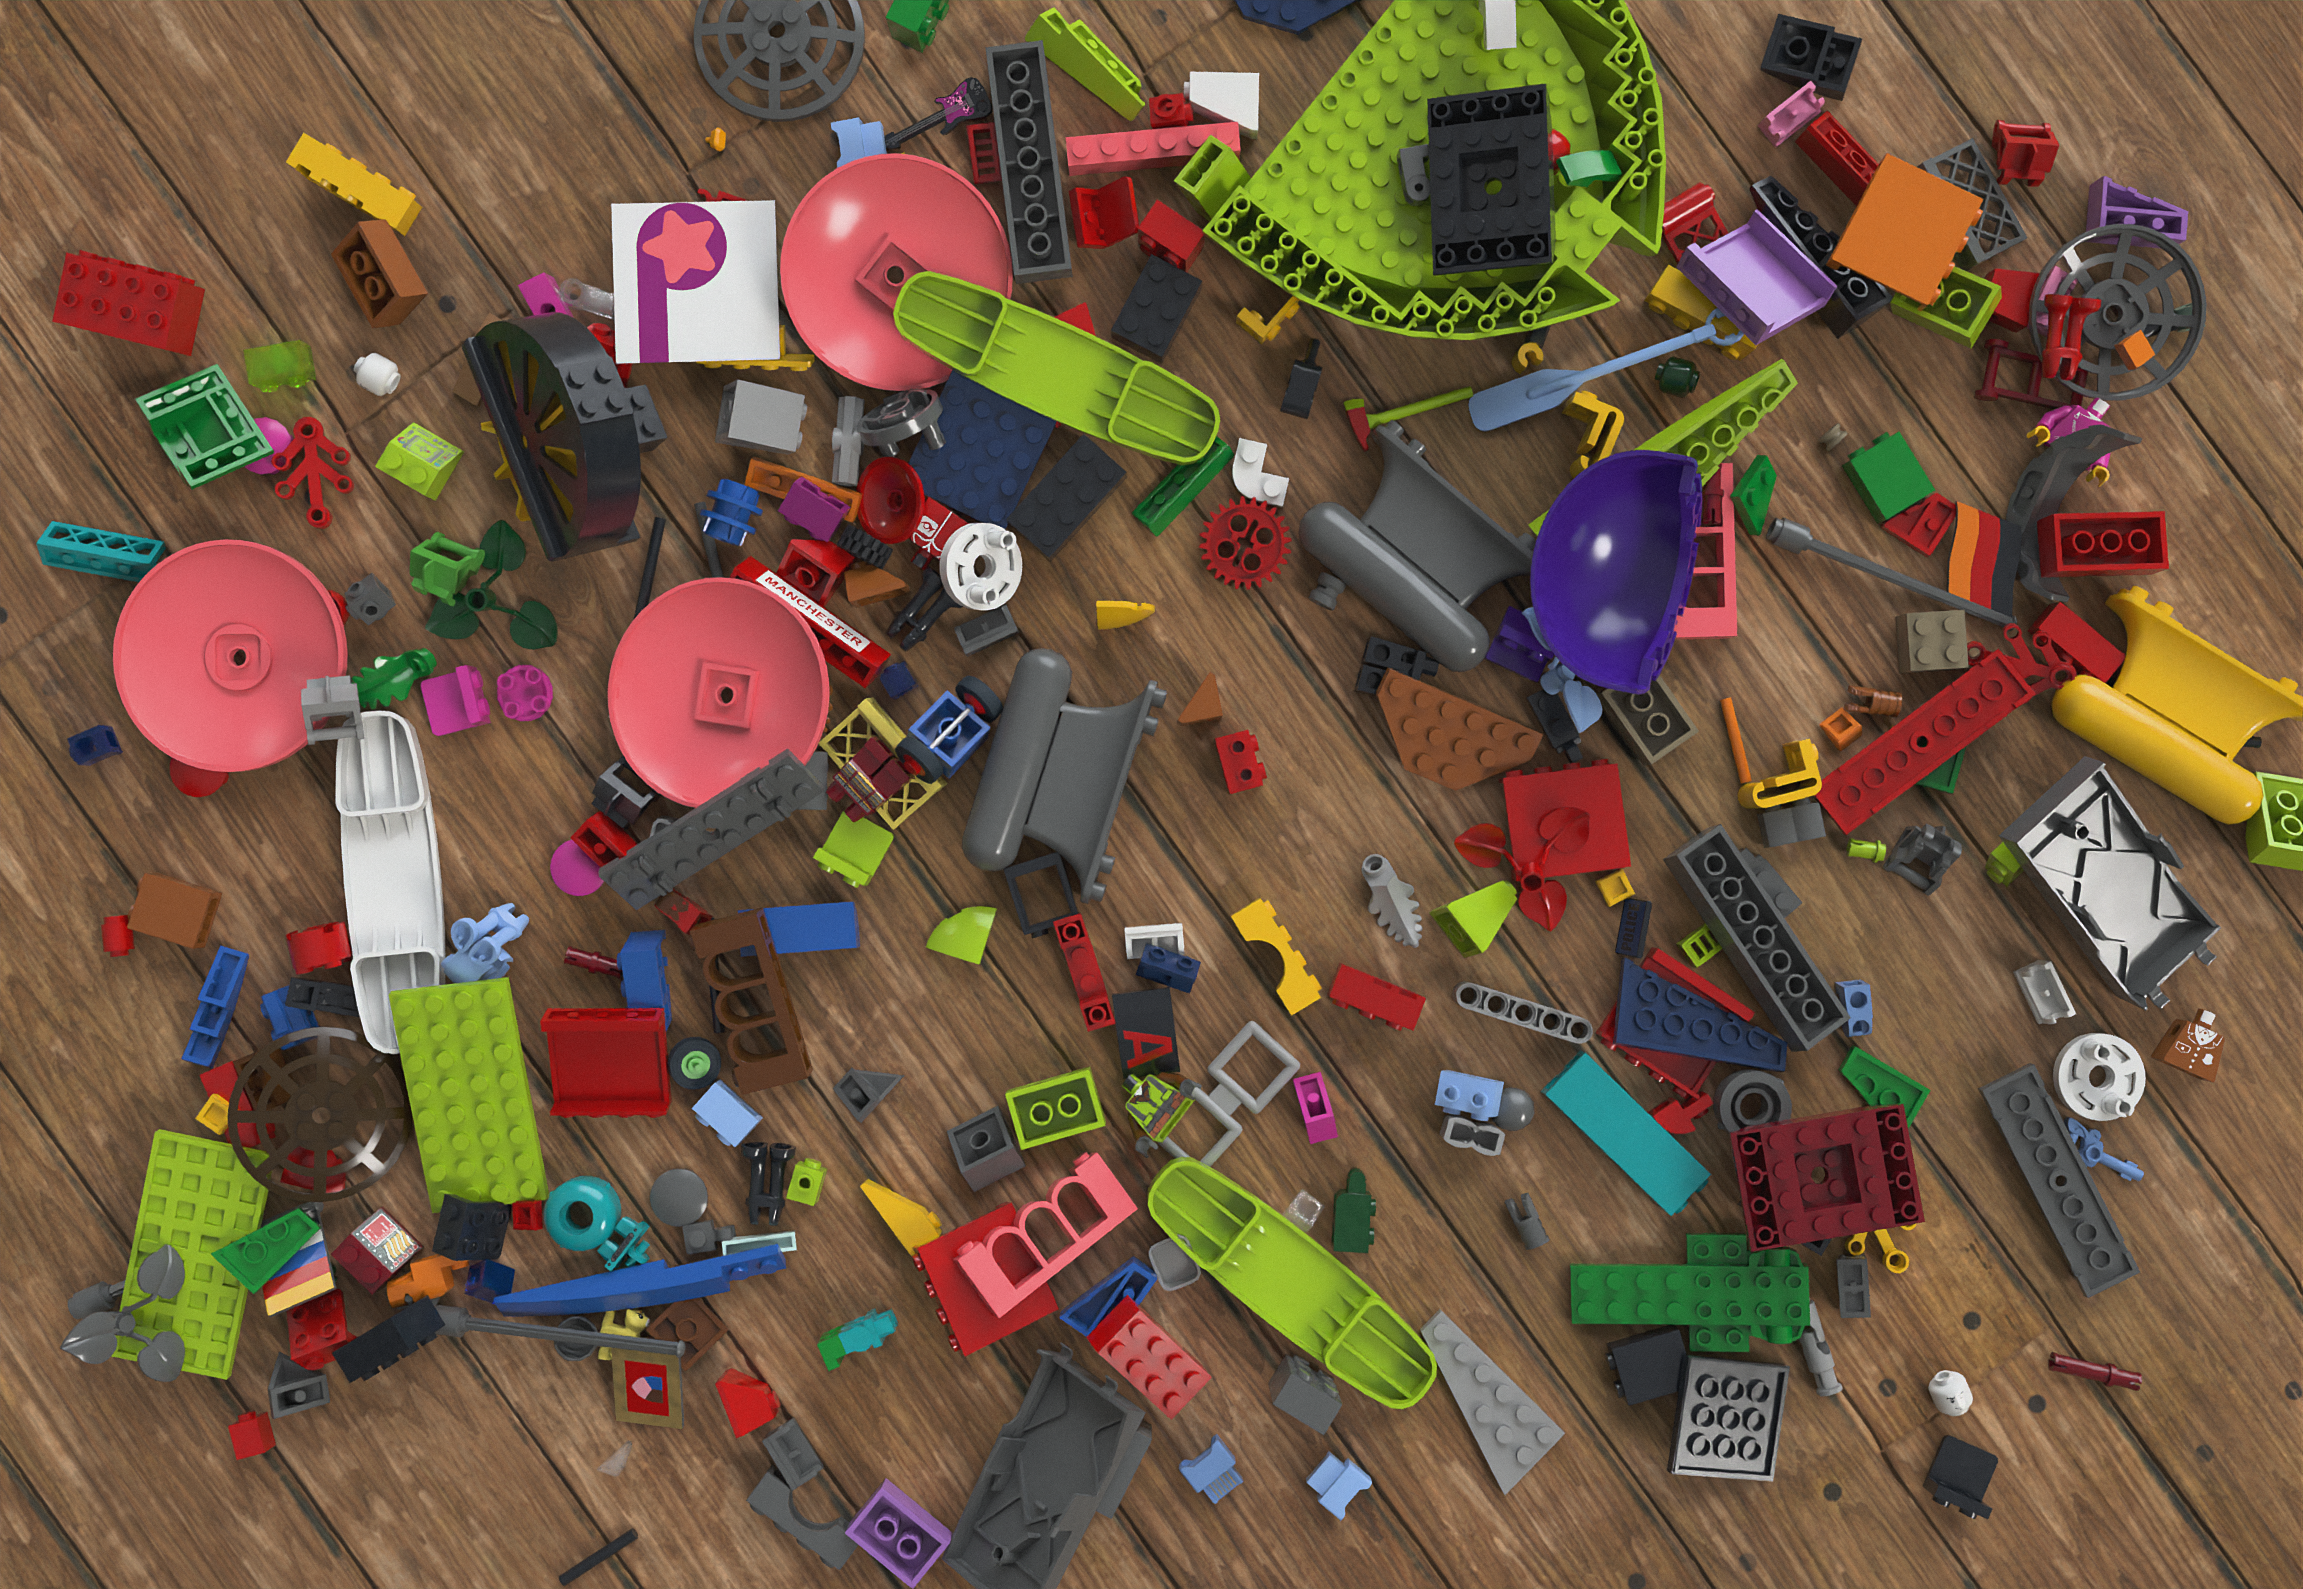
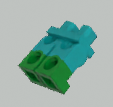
M874 1308L868 1311L866 1316L858 1317L824 1332L817 1346L828 1371L840 1367L846 1354L853 1351H866L871 1345H873L874 1349L882 1346L886 1336L896 1331L895 1327L898 1326V1321L892 1308L880 1314Z

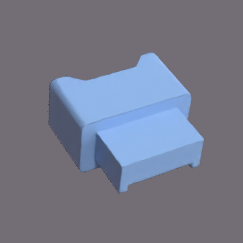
M858 117L831 122V129L836 132L839 138L841 157L837 161V168L863 157L887 154L884 128L880 121L863 124Z
M1330 1451L1327 1452V1455L1312 1473L1306 1477V1482L1318 1492V1502L1340 1521L1345 1517L1346 1505L1359 1490L1368 1489L1372 1484L1371 1477L1349 1458L1343 1463Z

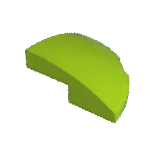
M986 906L969 907L962 909L960 913L949 919L945 918L932 932L926 948L980 964L997 908Z

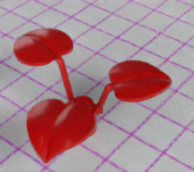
M1574 807L1559 808L1548 813L1543 818L1539 827L1541 836L1549 840L1539 863H1526L1522 868L1518 866L1509 851L1503 849L1506 844V836L1499 827L1493 824L1481 823L1469 828L1455 838L1454 845L1466 860L1482 868L1498 866L1501 862V854H1503L1515 869V874L1521 876V887L1523 890L1518 899L1521 911L1529 919L1551 932L1564 914L1567 894L1565 888L1558 881H1544L1545 863L1553 844L1557 850L1564 853L1576 852L1586 844L1590 834V814L1585 810Z

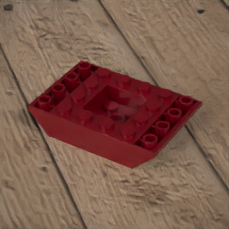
M1904 1104L1858 1107L1751 1125L1729 1133L1749 1250L1751 1252L1925 1222ZM1816 1167H1822L1825 1172V1177L1820 1183H1815L1811 1177L1812 1171Z

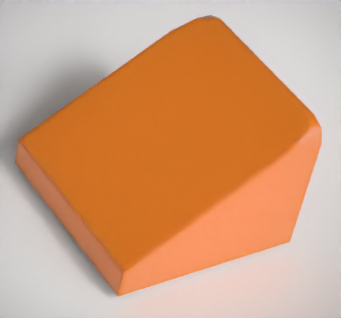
M2138 330L2114 345L2128 370L2139 368L2155 355L2142 330Z
M1843 707L1819 724L1839 751L1844 750L1862 736V726Z

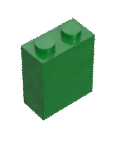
M1900 431L1891 436L1888 432H1885L1872 440L1874 446L1865 451L1862 446L1847 455L1850 461L1842 465L1877 524L1889 519L1935 491V488Z

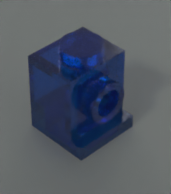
M905 661L900 664L897 662L890 665L880 675L882 684L889 696L894 700L919 686Z
M97 725L67 738L70 745L69 754L78 765L90 766L113 755L123 753L112 726Z

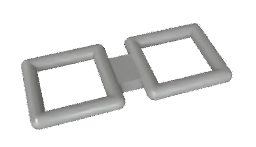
M1249 1021L1208 1066V1073L1219 1084L1209 1095L1197 1087L1192 1092V1096L1196 1098L1195 1100L1228 1129L1201 1159L1200 1162L1209 1167L1213 1165L1242 1132V1126L1230 1116L1242 1103L1252 1113H1260L1300 1069V1062L1254 1021ZM1252 1035L1286 1065L1256 1100L1222 1070L1224 1065ZM1168 1136L1163 1143L1157 1142L1175 1159L1190 1157Z

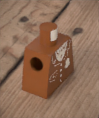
M2198 1008L2193 1022L2181 1019L2174 1020L2152 1053L2151 1058L2200 1080L2214 1083L2225 1042L2224 1036L2210 1031L2216 1015Z

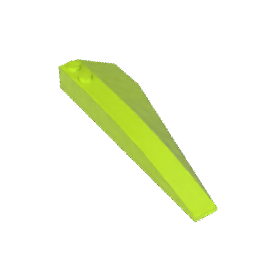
M1780 359L1700 406L1634 450L1661 451L1694 458L1698 463L1696 473L1701 474L1703 487L1719 469L1718 465L1727 455L1731 456L1739 448L1737 446L1739 442L1749 432L1752 433L1759 426L1758 422L1767 412H1772L1798 382L1786 362ZM1548 511L1528 524L1536 537Z

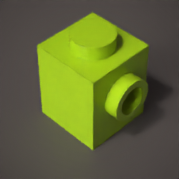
M805 1158L804 1162L799 1161L795 1165L786 1198L815 1206L819 1200L828 1168L821 1167L822 1163L814 1159Z

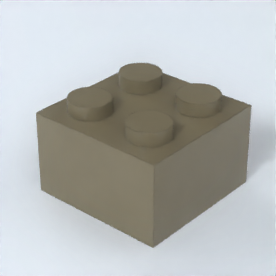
M1965 610L1906 613L1895 617L1899 674L1950 671L1969 667Z

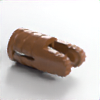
M1853 685L1848 686L1847 692L1853 695L1866 696L1865 704L1846 702L1844 710L1867 714H1882L1885 716L1890 715L1891 717L1899 715L1902 707L1901 692Z

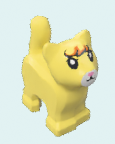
M638 1308L627 1309L624 1320L625 1326L613 1323L616 1310L606 1311L600 1333L640 1338V1333L645 1328H648L650 1321L642 1310ZM600 1346L598 1359L612 1360L611 1347Z

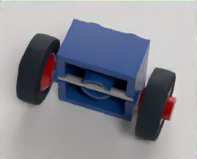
M968 675L964 677L955 687L960 701L947 690L908 729L907 737L895 748V752L905 768L925 783H934L942 773L950 779L988 739L991 727L985 722H993L1002 713L1003 706L997 695L984 682L974 676Z

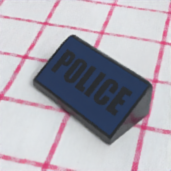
M1634 898L1624 899L1615 953L1640 959L1643 957L1652 908L1651 901Z

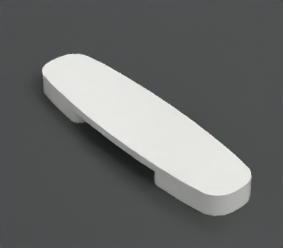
M370 711L361 713L364 739L358 740L357 737L338 739L335 804L341 813L344 888L353 953L350 970L365 1037L373 1048L383 1053L399 1054L400 1051L388 994L395 990L445 985L444 968L441 966L442 961L445 959L442 880L430 790L416 730L408 719L396 713ZM354 717L345 721L342 727L354 726Z

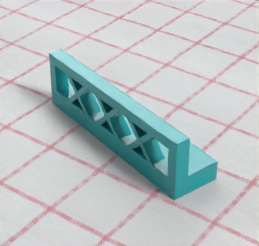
M55 521L49 524L36 542L43 565L140 582L157 565L156 562L166 549L164 541ZM57 532L70 535L61 539L53 538ZM89 538L98 540L89 544L80 543V541ZM117 543L126 545L118 549L108 548V546ZM143 549H152L149 555L136 553Z

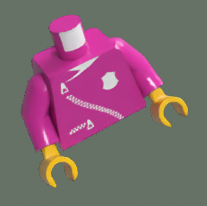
M2098 397L2091 402L2086 410L2079 405H2064L2045 413L2035 429L2028 432L2026 436L2029 439L2036 435L2038 443L2035 446L2038 447L2044 444L2049 448L2051 446L2050 443L2059 437H2065L2076 431L2089 428L2088 426L2101 424L2110 427L2100 420L2110 408V405ZM2110 453L2085 469V471H2089L2090 468L2092 469L2086 476L2087 482H2090L2096 476L2099 479L2098 487H2100L2109 479L2110 474L2107 467Z

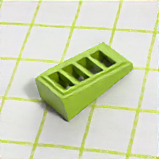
M1706 923L1676 943L1693 968H1698L1722 949L1720 944L1716 943L1709 934L1708 930L1710 929ZM1702 935L1710 944V948L1706 949L1699 939ZM1693 942L1696 943L1702 952L1699 956L1691 946Z

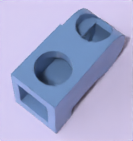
M1861 979L1835 982L1836 994L1839 995L1841 1004L1851 1017L1842 1024L1845 1036L1870 1035L1872 1033L1873 1018L1870 984Z

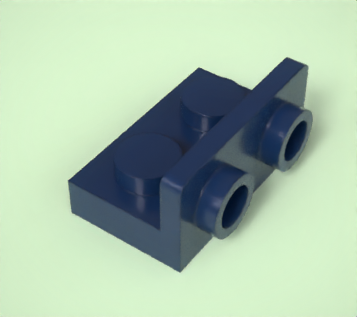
M1146 943L1135 975L1190 994L1201 962Z

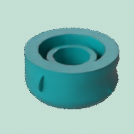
M594 1176L574 1177L559 1185L554 1191L549 1193V1198L544 1208V1223L550 1237L561 1248L573 1251H587L603 1244L615 1233L614 1228L621 1219V1203L616 1191L609 1182L607 1183ZM582 1201L591 1208L593 1213L591 1225L587 1227L579 1226L572 1220L570 1209L574 1202Z

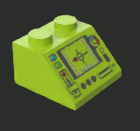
M413 422L388 443L375 467L436 501L464 451Z

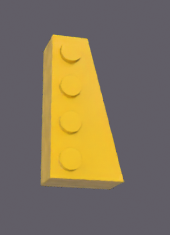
M304 132L286 161L288 165L309 181L376 220L386 219L391 229L403 236L407 234L422 209V206L414 200L416 195L402 186L397 190L390 185L392 181L378 172H375L374 175L366 171L367 167L352 157L350 160L342 156V152L328 143L324 145Z
M1670 265L1662 271L1644 301L1649 303L1651 310L1658 314L1665 313L1673 319V323L1684 330L1690 329L1691 331L1705 326L1708 315L1717 308L1680 270ZM1715 316L1711 321L1716 330V337L1724 340L1725 336L1732 333L1737 335L1740 331L1726 316H1722L1719 319ZM1745 334L1738 342L1728 346L1717 345L1710 339L1703 341L1707 345L1714 344L1722 350L1721 353L1725 357L1739 361L1743 360L1758 346Z

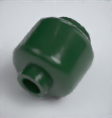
M1675 356L1670 357L1665 364L1660 363L1655 374V380L1659 381V390L1661 392L1680 398L1686 397L1689 393H1694L1700 377V371H1697L1694 362Z

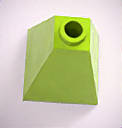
M1502 880L1433 909L1429 914L1461 955L1467 958L1487 950L1517 900L1515 896L1517 892L1509 881Z

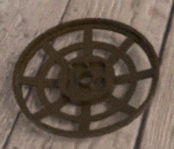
M328 1026L304 1028L287 1033L257 1052L244 1067L235 1082L229 1100L227 1116L228 1131L233 1150L247 1172L268 1190L286 1198L305 1202L339 1200L355 1195L372 1186L397 1162L407 1144L413 1120L404 1072L390 1053H383L373 1048L365 1035L359 1032ZM330 1036L355 1041L368 1047L377 1055L363 1067L349 1058L329 1054ZM307 1037H317V1054L298 1058L286 1064L283 1068H280L269 1057L275 1050L291 1042ZM385 1062L399 1082L404 1107L386 1108L383 1092L377 1080L372 1076ZM317 1063L315 1081L308 1082L300 1087L288 1076V1074L301 1067ZM329 1063L344 1066L357 1074L343 1086L338 1082L329 1080ZM260 1065L272 1078L267 1082L260 1095L257 1110L238 1111V1103L244 1085L251 1073ZM365 1082L374 1094L377 1108L358 1109V1104L353 1094ZM279 1084L291 1095L286 1104L285 1111H266L270 1095ZM320 1107L327 1108L331 1113L330 1119L322 1124L315 1122L312 1117L313 1112ZM404 1119L398 1143L390 1157L383 1164L371 1152L375 1149L382 1136L385 1121ZM376 1120L373 1134L364 1147L352 1134L356 1129L358 1121ZM237 1123H256L260 1142L265 1151L270 1155L257 1168L249 1160L242 1147ZM266 1123L285 1124L290 1138L278 1149L274 1147L268 1136ZM343 1144L355 1155L342 1164L327 1167L328 1150ZM298 1146L314 1151V1168L298 1165L286 1157ZM361 1162L374 1172L366 1180L353 1187L338 1192L326 1193V1176L346 1172ZM279 1164L293 1173L314 1177V1193H301L286 1189L269 1180L266 1175Z

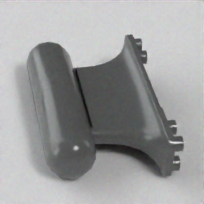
M1390 420L1385 427L1379 425L1372 434L1373 440L1382 451L1384 469L1379 489L1365 514L1359 520L1344 506L1336 502L1316 504L1304 514L1300 521L1298 531L1300 543L1307 552L1443 667L1452 672H1466L1474 669L1483 661L1488 653L1490 643L1486 628L1466 609L1482 593L1503 580L1517 576L1531 577L1532 550L1535 547L1536 540L1525 532L1518 538L1512 533L1506 532L1429 467V463L1421 457L1427 450L1423 444L1414 438L1408 445L1399 438L1404 429L1397 422Z
M1038 648L1030 650L1021 656L1016 665L962 836L961 848L965 858L973 866L984 871L994 872L1003 870L1013 863L1018 854L1023 835L1031 837L1057 851L1071 864L1080 881V901L1082 903L1089 904L1091 899L1101 902L1107 885L1096 882L1099 872L1111 874L1116 858L1105 854L1113 821L1137 745L1140 744L1143 733L1151 736L1155 734L1159 720L1149 716L1151 707L1163 709L1167 691L1157 688V681L1150 680L1139 696L1121 705L1113 707H1086L1067 703L1066 698L1072 683V670L1069 662L1062 654L1052 649Z

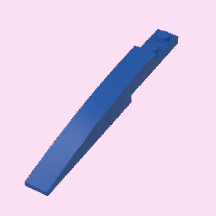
M778 1244L669 1268L663 1259L494 1297V1304L504 1317L584 1314L660 1305L730 1291V1281L744 1280L750 1276L771 1274L777 1270L786 1269V1259Z

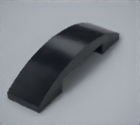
M291 977L285 1006L360 1017L353 985Z

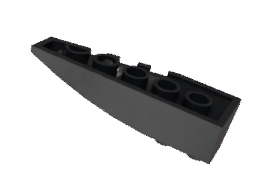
M1769 176L1749 188L1756 208L1837 285L1827 304L1816 311L1837 339L1858 328L1891 302L1892 296L1883 285L1844 266H1840L1837 270L1826 266L1840 237L1832 230L1829 233L1816 222L1819 218L1811 211L1802 210L1797 205L1798 199L1774 177Z

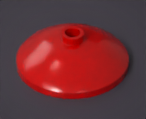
M882 457L874 460L865 468L857 484L856 491L862 493L857 515L867 534L884 544H898L910 538L922 520L925 504L923 486L915 469L906 461L897 457Z

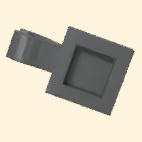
M713 1220L694 1222L682 1226L687 1254L716 1250L718 1248L717 1241L732 1240V1237H736L735 1225L715 1228Z

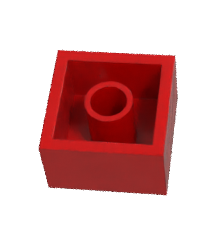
M1157 199L1138 227V244L1141 245L1139 248L1146 255H1156L1173 266L1188 272L1204 248L1205 235L1201 228Z

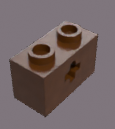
M280 1048L269 1055L280 1068L286 1065ZM260 1050L233 1061L238 1075L241 1074L247 1063ZM260 1065L251 1073L244 1085L255 1111L257 1110V1104L264 1087L272 1078ZM291 1073L288 1074V1076L294 1081ZM279 1084L270 1095L266 1111L288 1102L291 1097Z

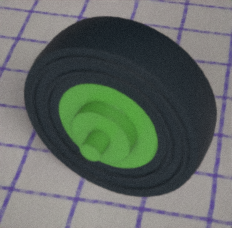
M688 1037L681 1040L672 1048L668 1057V1070L671 1077L678 1085L687 1089L696 1090L710 1085L718 1076L721 1068L719 1051L713 1043L701 1037Z

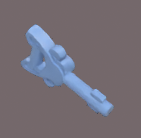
M2070 1117L2064 1119V1124L2074 1144L2078 1136L2081 1138L2078 1152L2086 1167H2093L2098 1162L2119 1172L2118 1176L2129 1181L2131 1179L2136 1181L2142 1179L2144 1172L2137 1168V1164L2126 1159L2124 1162L2103 1152L2104 1146L2099 1141L2101 1134L2098 1130H2086L2082 1124Z

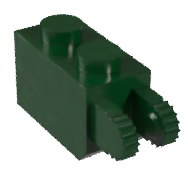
M1352 1168L1347 1175L1346 1189H1340L1334 1194L1331 1247L1333 1251L1368 1253L1369 1245H1374V1228H1370V1216H1375L1376 1199H1371V1193L1366 1191V1176L1364 1172L1362 1173L1360 1168Z

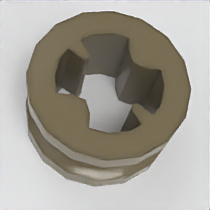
M1839 423L1830 428L1818 440L1820 443L1826 444L1827 451L1837 445L1848 434L1846 431L1840 430L1841 425Z

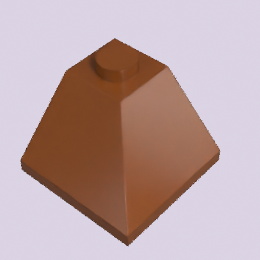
M867 562L853 564L850 566L851 570L844 572L848 600L856 608L912 593L910 587L903 580L872 564L867 565Z

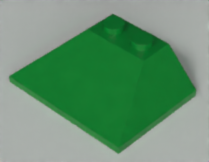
M218 364L135 399L165 455L183 483L192 490L274 453V450Z

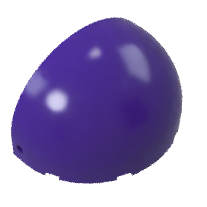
M1631 450L1603 458L1579 473L1564 488L1550 507L1542 523L1533 551L1530 580L1531 598L1536 620L1546 643L1559 661L1571 672L1594 685L1632 694H1644L1650 689L1651 680H1657L1669 657L1677 636V632L1674 631L1675 625L1678 622L1676 620L1677 615L1683 616L1688 599L1699 544L1693 542V540L1696 538V527L1701 525L1702 481L1701 474L1696 473L1698 463L1694 458L1653 450Z

